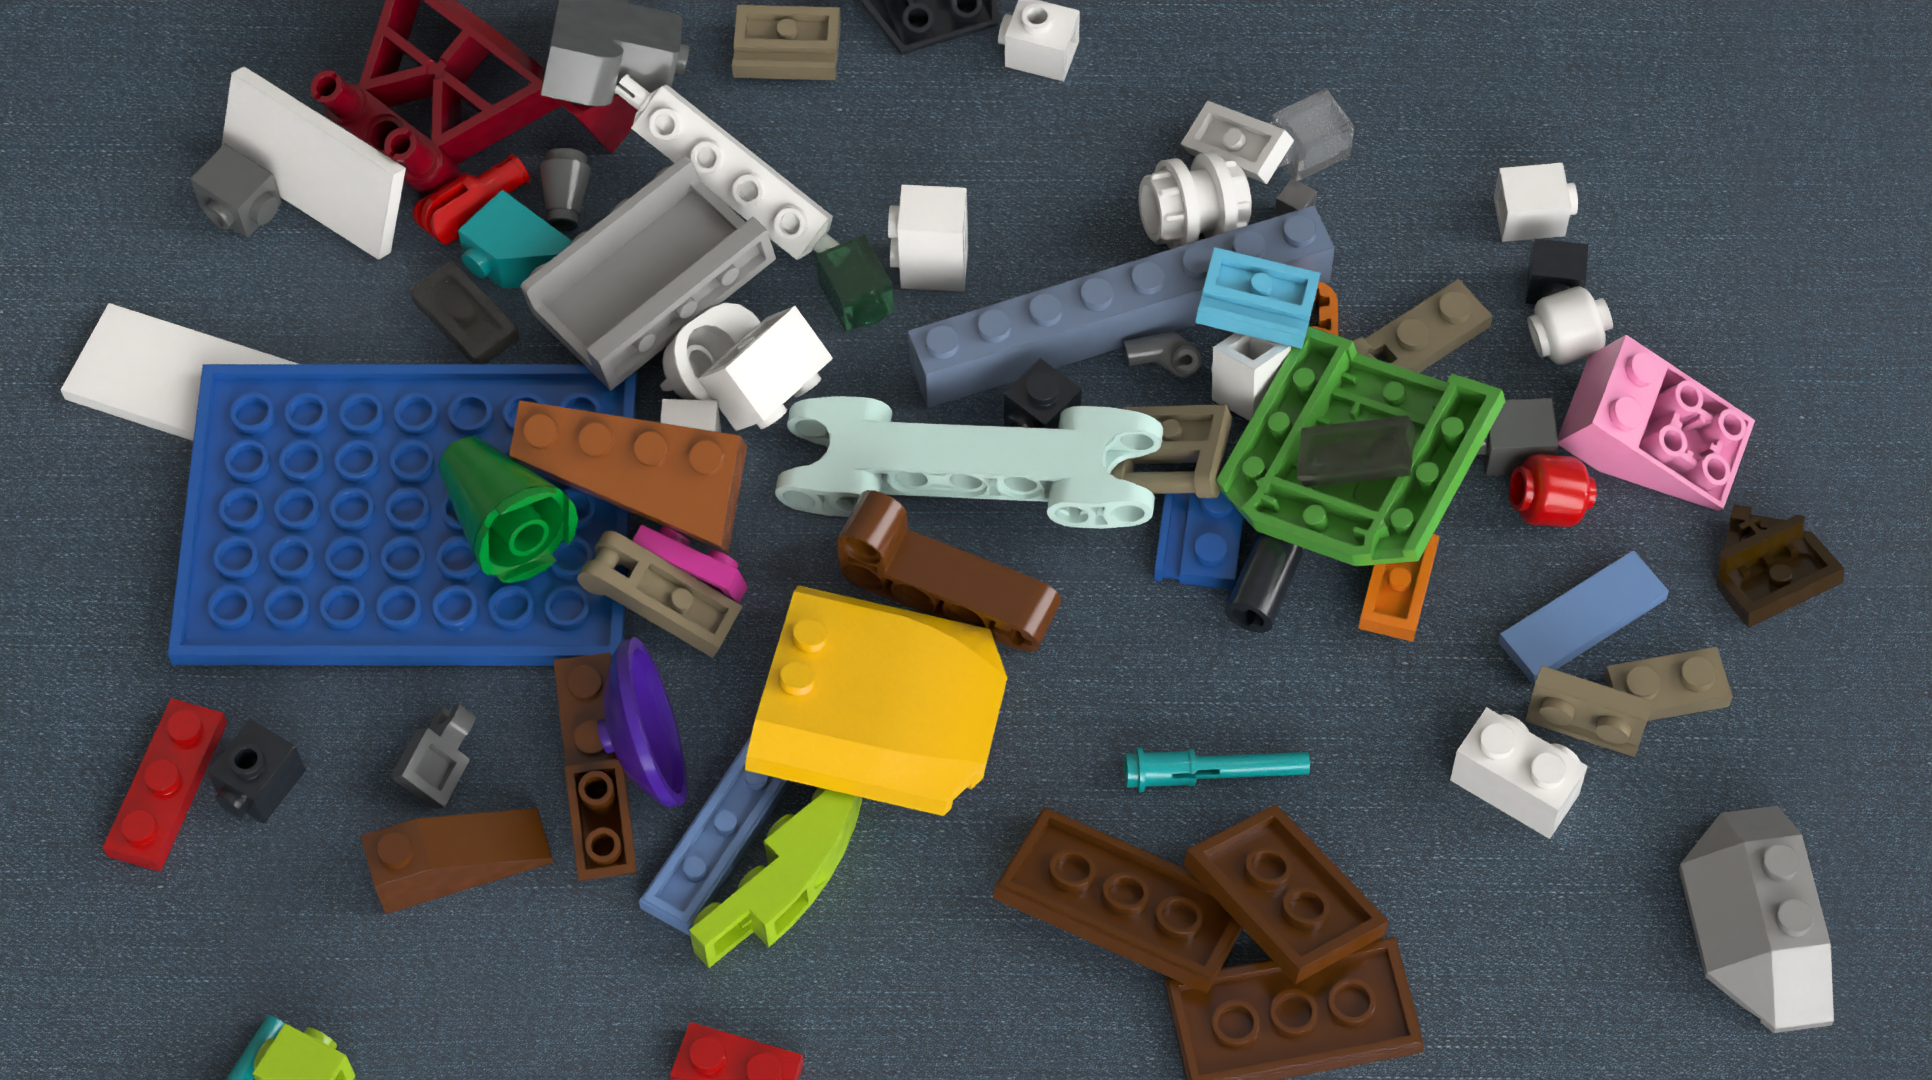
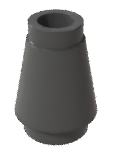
M569 148L552 149L546 152L545 161L539 165L546 222L556 230L570 231L578 227V218L580 217L592 169L587 164V156L583 152Z

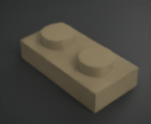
M1717 647L1609 665L1604 673L1607 687L1653 701L1647 721L1729 707L1733 698Z

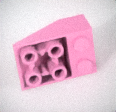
M1625 335L1588 357L1557 440L1559 446L1599 472L1716 511H1721L1726 504L1755 420L1628 335Z

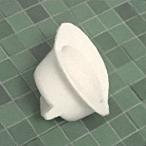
M722 303L711 307L687 323L664 351L662 363L666 379L660 385L662 391L673 390L676 395L687 400H713L698 378L761 322L753 312L739 304Z

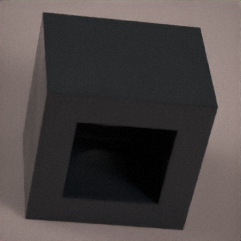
M1534 238L1528 266L1525 304L1536 305L1538 300L1543 297L1573 287L1581 286L1584 288L1589 244Z

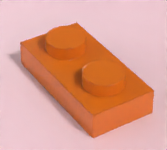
M1432 535L1419 561L1374 565L1358 629L1414 642L1439 543V535Z

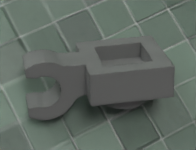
M456 704L452 712L444 706L440 707L433 716L429 728L415 730L390 778L432 809L445 807L470 761L458 748L471 730L476 716L460 704Z

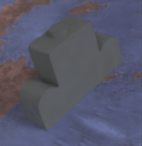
M557 0L541 95L584 105L606 106L612 103L616 86L620 85L619 81L626 74L649 93L664 85L672 88L674 75H684L690 45L681 43L683 17L671 12L630 4L629 0Z

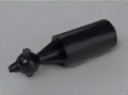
M1260 532L1256 535L1225 607L1226 616L1234 624L1245 630L1257 633L1271 630L1303 556L1302 547Z

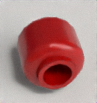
M1533 454L1523 462L1521 467L1518 466L1514 469L1509 483V500L1512 508L1519 512V515L1527 524L1535 526L1567 528L1575 526L1582 520L1586 510H1590L1594 506L1597 494L1594 478L1589 477L1583 462L1579 458L1572 456Z

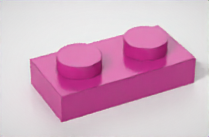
M641 525L632 540L738 604L748 588L741 573L737 570L739 564L734 559L714 549H710L707 555L690 548V540L673 529L662 526L659 532H656Z

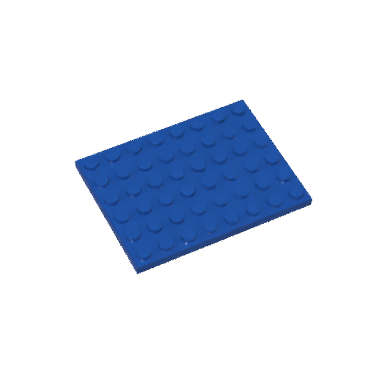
M203 364L168 648V657L171 664L554 666L553 660L608 652L612 656L619 643L624 640L626 607L605 594L596 595L588 592L579 584L577 576L585 562L594 560L597 555L594 549L602 533L614 531L630 539L631 513L588 493H583L534 472L565 492L575 504L578 515L575 536L569 546L563 540L552 553L557 561L548 569L527 580L505 583L501 582L497 576L490 574L488 576L477 565L438 467L441 456L446 448L454 441L469 436L480 437L509 456L519 400L636 419L638 370L610 391L584 364ZM622 565L615 567L614 570L627 577L628 568Z

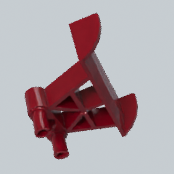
M385 0L359 85L346 83L340 75H336L335 71L325 70L319 72L313 78L310 86L311 95L325 106L326 116L330 121L405 167L403 182L423 198L461 175L457 164L560 106L574 115L603 148L611 154L631 132L635 115L638 112L636 108L618 94H614L612 103L606 106H590L542 96L541 90L545 68L456 0H422L462 30L441 55L438 63H435L408 42L420 0ZM489 52L532 83L494 105H490L464 85ZM403 55L419 66L398 72ZM433 96L431 140L389 107ZM461 99L479 112L462 123Z

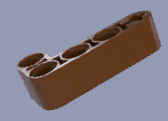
M875 490L862 492L837 540L840 571L854 585L931 616L990 629L994 641L1024 652H1035L1039 649L1062 602L1061 596L1055 589L1038 579L909 530L905 508L894 498Z

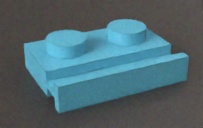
M1214 247L1195 323L1302 349L1321 273Z

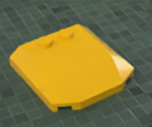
M798 585L793 592L755 717L746 755L745 770L944 816L952 809L953 800L966 788L972 790L984 777L1007 681V675L991 630Z

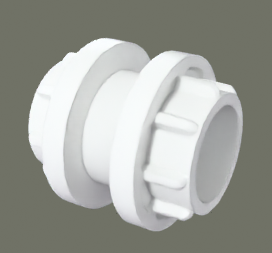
M1216 152L1198 154L1192 162L1190 171L1183 161L1178 158L1161 160L1157 164L1154 173L1144 176L1139 187L1138 199L1142 224L1148 237L1156 245L1167 244L1170 249H1174L1198 241L1200 233H1203L1205 238L1213 237L1245 227L1250 220L1251 194L1246 175L1234 160L1224 161Z

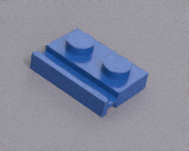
M1221 491L1217 498H1198L1196 493L1165 494L1154 571L1155 581L1170 578L1178 579L1180 584L1233 590L1236 581L1243 516Z

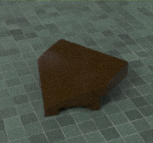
M1733 505L1726 541L1719 556L1717 588L1747 628L1843 583L1844 567L1812 532L1804 531L1805 516L1795 514V516L1787 520L1752 515V507Z

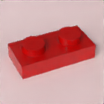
M690 1022L673 1065L670 1078L671 1080H798L804 1061L802 1054Z

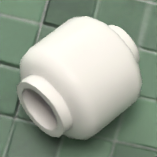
M1581 286L1541 298L1535 305L1534 315L1527 318L1530 335L1538 355L1541 358L1548 356L1557 365H1565L1589 357L1594 352L1600 350L1605 346V331L1613 329L1612 317L1603 298L1594 300L1591 293Z

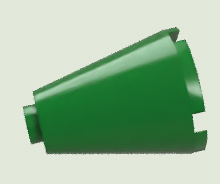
M465 437L454 441L446 448L439 461V473L474 559L480 569L488 576L489 574L497 576L501 582L514 583L530 579L555 563L557 559L552 553L563 540L568 546L570 545L575 536L578 523L575 504L567 494L480 437Z

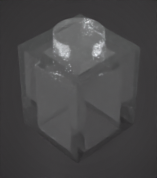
M1327 88L1272 114L1271 125L1285 129L1294 139L1278 166L1282 167L1285 165L1295 180L1304 179L1350 157L1354 125Z

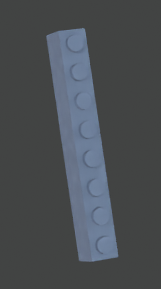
M1315 205L909 330L910 367L928 409L1017 381L1040 358L1055 369L1122 348L1124 340L1164 332H1174L1198 324L1195 323L1214 247L1321 273L1319 282L1325 284L1330 283L1335 247Z

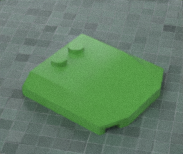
M1308 326L1303 348H1291L1216 481L1220 491L1257 532L1353 566L1419 561L1506 402L1503 390L1453 373L1448 381L1445 382L1357 353L1352 340Z

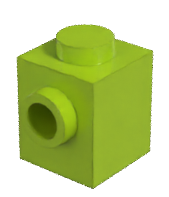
M286 1023L275 1039L269 1038L261 1046L254 1061L255 1070L252 1073L255 1080H353L355 1078V1073L347 1056L336 1050L337 1044L330 1037L311 1027H307L303 1033Z

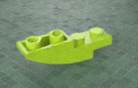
M818 788L813 794L811 802L796 815L792 813L786 814L775 822L770 828L767 838L764 840L768 866L760 865L748 872L740 881L738 890L721 904L714 902L705 907L695 918L693 927L689 929L693 951L708 968L713 966L753 932L769 948L797 922L816 900L842 859L856 826L862 797Z

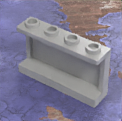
M683 156L673 165L659 171L650 183L631 198L617 204L608 216L589 231L582 232L576 236L572 243L552 260L534 269L529 278L523 281L520 287L531 313L611 391L667 347L683 326L711 307L722 303L776 260V256L767 229L754 217L745 222L699 179L693 162L686 156Z

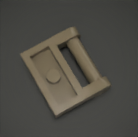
M1226 404L1123 407L1124 410L1147 414L1160 422L1163 427L1161 448L1156 452L1141 457L1128 458L1118 463L1111 471V475L1117 479L1126 480L1147 488L1153 494L1196 493L1198 498H1217L1219 496L1220 488L1216 479L1220 474L1233 419ZM1197 463L1195 471L1133 472L1134 464Z

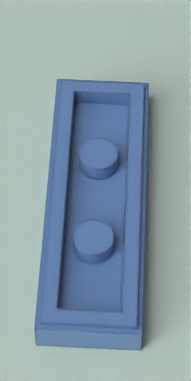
M1633 550L1500 633L1498 643L1528 680L1534 684L1536 683L1541 665L1554 670L1560 668L1667 599L1669 590Z

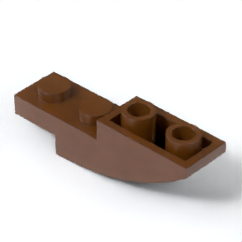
M610 652L553 660L579 882L637 874L627 774L615 752L609 754L605 752L597 727L598 720L605 719L603 687L612 658Z

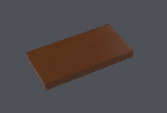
M1043 807L999 878L993 894V899L1206 994H1208L1243 930L1189 870L1046 807Z
M1396 936L1377 939L1297 984H1294L1272 959L1221 968L1208 994L1172 978H1166L1164 981L1165 993L1186 1080H1280L1423 1053L1424 1042Z

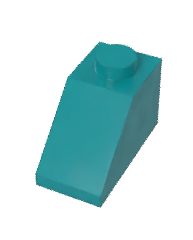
M503 190L458 230L463 251L461 258L465 266L478 278L484 279L487 276L503 289L520 287L522 282L529 278L534 269L548 263L572 243L569 238Z

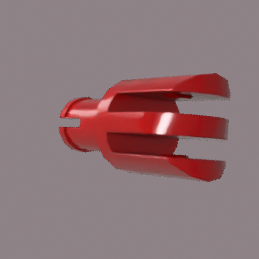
M511 153L506 159L481 175L475 177L462 173L417 202L412 210L413 220L421 229L436 238L441 244L449 245L459 238L458 230L501 190L509 194L520 186L528 184L530 182L529 174L517 156L514 157V154Z

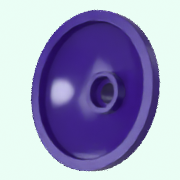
M636 637L623 640L612 655L603 687L605 719L598 720L597 722L602 746L607 754L615 752L627 776L654 801L668 808L682 805L687 798V772L681 738L670 699L657 666L645 645Z

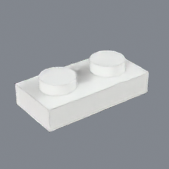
M1207 101L1182 140L1181 145L1190 155L1195 157L1198 154L1216 152L1224 161L1234 160L1242 168L1246 177L1267 184L1294 139L1285 129Z

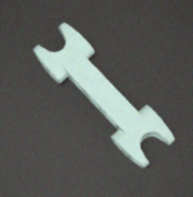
M845 396L810 398L800 400L791 406L787 428L797 437L828 447L827 452L820 460L810 465L799 466L782 472L778 476L775 490L776 497L783 504L796 510L826 516L849 517L862 492L875 490L886 495L1048 502L1047 515L1054 522L1064 526L1100 529L1129 527L1143 524L1152 518L1155 496L1147 488L1126 480L1117 479L1110 473L1118 463L1128 458L1141 457L1160 449L1163 427L1155 418L1144 413L1097 406H1073L1063 410L1060 414L1058 429L891 422V408L884 402L873 398Z

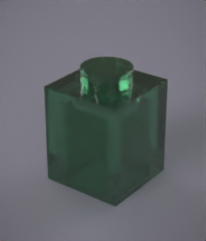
M866 235L816 254L819 284L845 332L859 326L874 325L880 322L886 315L894 312L892 282Z

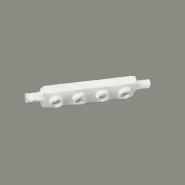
M628 74L619 81L620 85L616 86L615 94L621 96L638 110L631 129L674 163L683 156H686L693 162L699 179L711 191L747 221L752 217L757 219L767 229L770 239L796 260L815 250L835 266L837 270L842 267L852 252L848 251L827 234L833 218L831 214L668 85L661 86L652 93H649L630 78Z

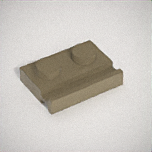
M737 5L733 45L734 56L732 59L733 78L836 80L841 22L840 7Z
M1541 665L1525 722L1636 757L1653 701Z

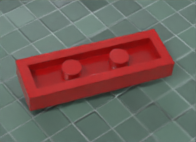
M173 698L170 699L102 847L107 857L161 872L228 723L223 712Z

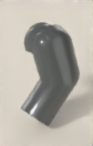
M1164 332L1123 341V351L1128 367L1155 362L1176 376L1190 377L1200 369L1202 364L1200 351L1192 343L1174 332Z

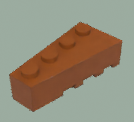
M519 400L509 456L534 472L583 493L595 496L627 512L673 529L683 536H688L725 554L729 553L747 445L740 435Z

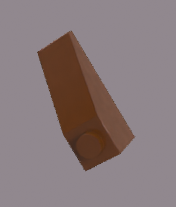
M537 808L416 818L360 835L373 884L385 914L554 863Z

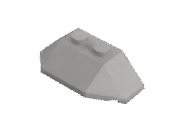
M1778 805L1720 813L1679 866L1705 977L1737 1004L1760 1018V1023L1773 1033L1831 1026L1834 1022L1831 942L1802 834Z

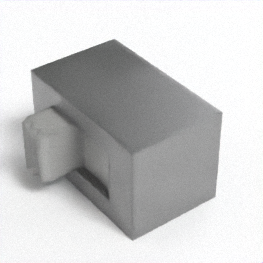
M1292 178L1277 197L1275 217L1309 206H1316L1317 191Z

